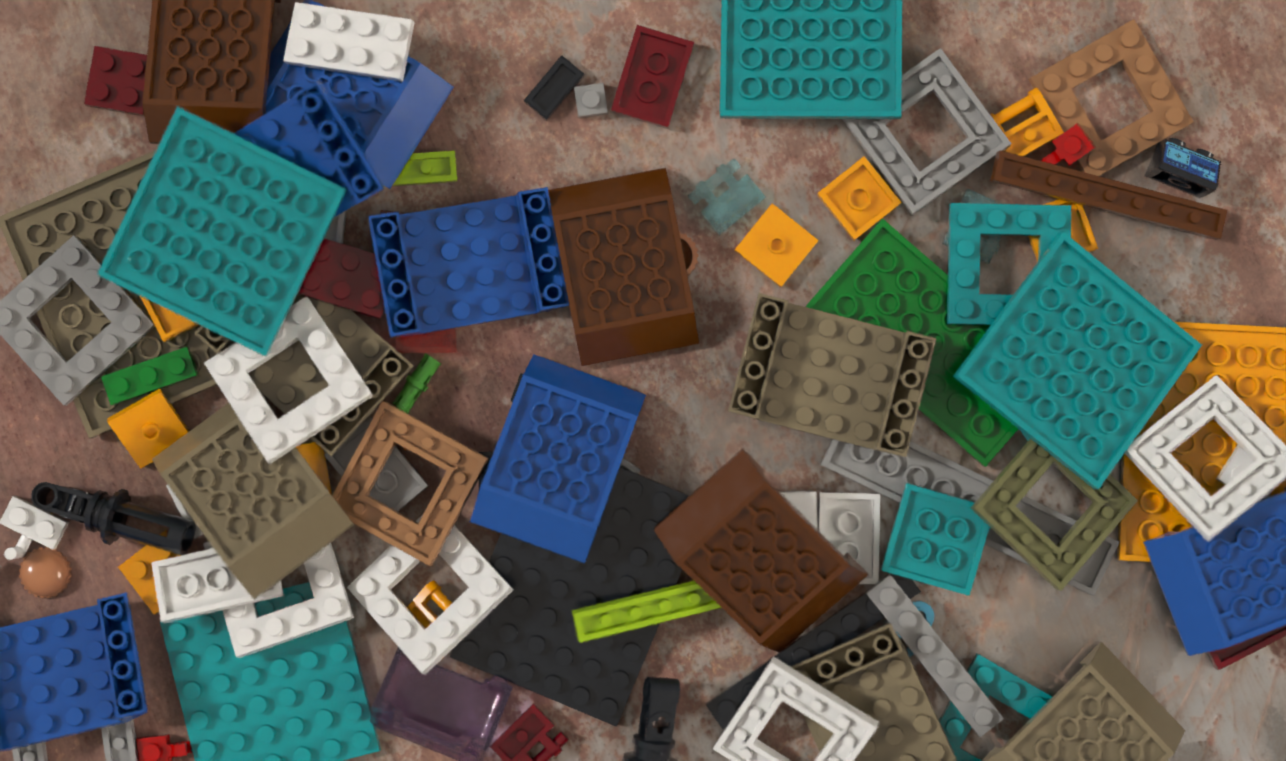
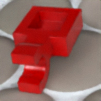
M1077 123L1052 141L1057 149L1040 161L1056 165L1065 159L1070 166L1094 149L1095 145L1080 124Z
M169 734L136 739L139 761H172V757L187 756L188 753H193L190 740L170 743Z

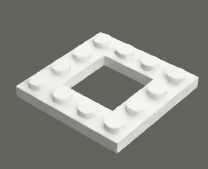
M307 296L291 306L267 356H263L235 342L204 363L269 464L373 397L369 388ZM300 340L329 386L277 419L248 373Z
M1217 375L1136 438L1125 452L1126 456L1207 542L1286 479V445ZM1214 419L1253 459L1254 463L1211 497L1170 453Z
M422 516L416 520L417 523L420 522ZM455 525L439 555L469 588L426 629L391 590L420 562L395 546L390 545L347 587L424 675L514 590Z
M209 541L203 543L205 550L213 548ZM331 543L304 562L314 598L258 617L255 603L222 610L237 658L245 657L354 618Z
M773 657L715 743L713 750L731 761H791L757 739L782 701L833 732L814 761H854L877 729L879 722Z

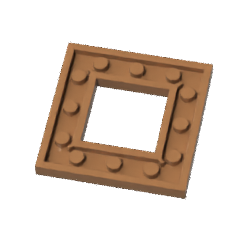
M1134 19L1029 79L1032 87L1038 88L1064 132L1079 123L1093 142L1095 148L1078 159L1076 163L1082 172L1096 176L1106 173L1194 122ZM1121 62L1150 113L1101 140L1072 89Z
M382 401L332 496L352 523L428 566H433L490 458L394 405ZM396 443L446 470L419 523L369 496Z

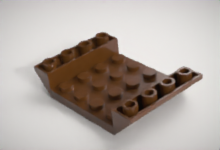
M152 0L143 93V110L148 140L151 144H160L177 107L232 134L266 114L275 3H281V0Z
M666 168L548 190L581 365H592L699 344L693 301Z
M743 448L654 528L655 533L675 563L759 645L778 653L868 576V573L848 553L843 555L765 478L764 469Z

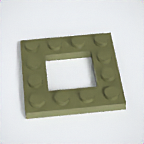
M1030 438L972 505L971 509L1057 591H1062L1138 500L1111 474L1108 475L1099 489H1093ZM1052 464L1093 502L1057 545L1016 507Z

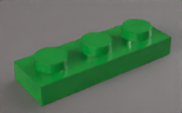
M184 347L101 376L110 405H117L199 376L190 348Z

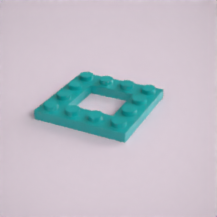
M950 203L947 324L992 325L1013 296L979 294L980 235L1039 236V261L1059 233L1064 232L1071 238V206Z
M976 653L967 669L968 674L987 698L992 696L1030 719L1052 698L1049 694ZM949 701L939 721L957 761H981V759L960 748L972 727L953 703Z

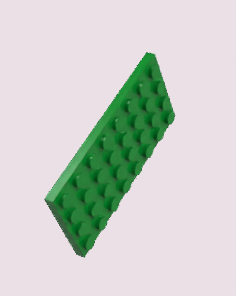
M882 218L805 307L901 332L909 331L936 338L919 411L978 463L986 467L1016 433L1018 428L953 376L991 325L947 324L948 275Z

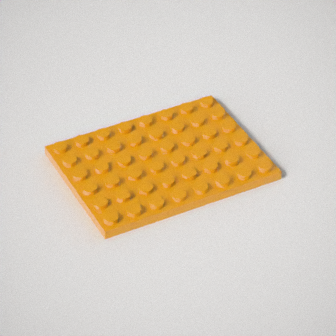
M1175 322L1202 346L1136 438L1217 375L1286 445V327ZM1213 419L1170 454L1212 497L1225 486L1216 478L1238 444ZM1124 453L1121 457L1120 484L1138 501L1118 524L1119 544L1117 546V560L1151 562L1144 546V541L1170 531L1179 532L1192 527V525ZM1286 479L1272 490L1269 497L1285 491Z

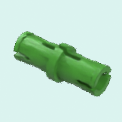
M425 353L417 368L411 375L408 374L405 380L407 382L392 403L404 412L409 413L417 398L428 389L427 384L441 363Z

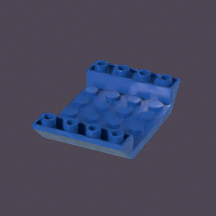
M304 0L302 2L304 4L324 6L312 0ZM290 22L270 53L265 112L268 113L292 98L294 94L319 80L382 184L391 189L454 87L410 56L407 59L403 82L286 64L283 59Z
M319 80L234 133L238 137L347 189L335 217L385 188Z
M548 187L520 191L515 196L400 215L399 212L368 216L390 337L420 335L534 315L569 306Z
M533 354L523 374L484 476L470 522L585 564L646 395Z
M1284 487L1285 491L1259 500L1209 542L1193 526L1179 532L1170 531L1143 542L1187 656L1224 649L1286 625V487Z
M127 592L97 599V605L0 627V752L127 723L148 713Z

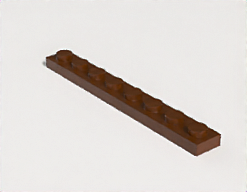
M1001 150L996 154L990 180L995 183L1219 240L1222 237L1228 211L1219 207Z

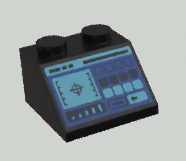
M1171 137L1157 144L1145 177L1197 198H1202L1216 191L1221 161L1214 159V154L1203 149L1194 151L1185 147V142Z

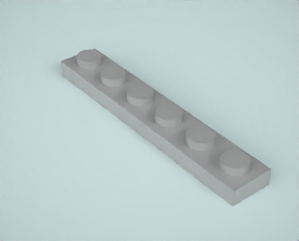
M890 574L866 592L867 596L886 620L892 624L897 634L979 737H982L1004 719Z

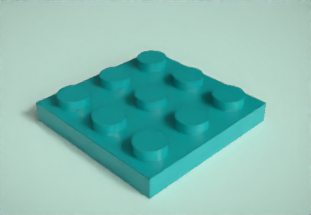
M906 482L881 571L970 596L990 527L971 509L975 502Z

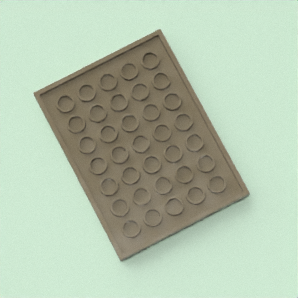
M156 150L0 216V227L22 279L24 280L73 235L77 236L102 264ZM74 280L37 312L47 339L67 361L111 323ZM125 289L150 317L140 295ZM201 325L167 342H163L156 327H154L101 376L184 347H189L199 376L161 389L172 405L218 385L204 364L217 355V353L194 334ZM100 376L73 401L87 435L92 439L112 430L107 423V418L151 393L117 405H110Z

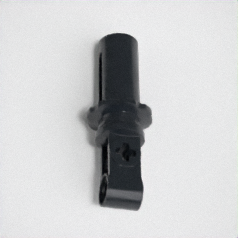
M42 482L36 485L31 493V500L37 508L84 523L87 531L100 532L103 543L111 545L121 537L178 555H186L194 540L196 523L193 520L132 503L129 491L125 489H120L113 496H110L108 492L102 490L91 494L71 487L65 488L52 483ZM53 490L54 499L50 504H47L46 495ZM128 515L170 527L167 537L127 526Z
M662 677L645 678L638 733L633 735L632 741L635 744L634 751L624 753L622 761H678L671 757V752L675 748V740L672 739L675 725L676 708L680 698V683L678 679Z

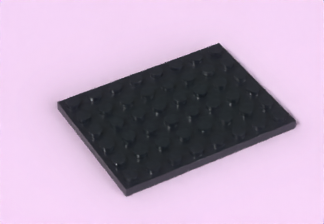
M620 466L585 564L500 534L489 563L514 590L453 648L450 657L617 727L660 623L580 643L577 639L572 610L676 585L682 568L675 563L655 533L654 528L690 495Z

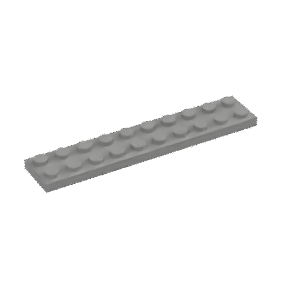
M832 439L820 464L898 503L901 501L906 482L976 502L993 482V480L911 441L907 457ZM1026 496L1016 505L1056 545L1076 523V520ZM991 527L989 528L985 542L986 545L1029 565ZM1108 536L1068 584L1094 596L1119 541Z

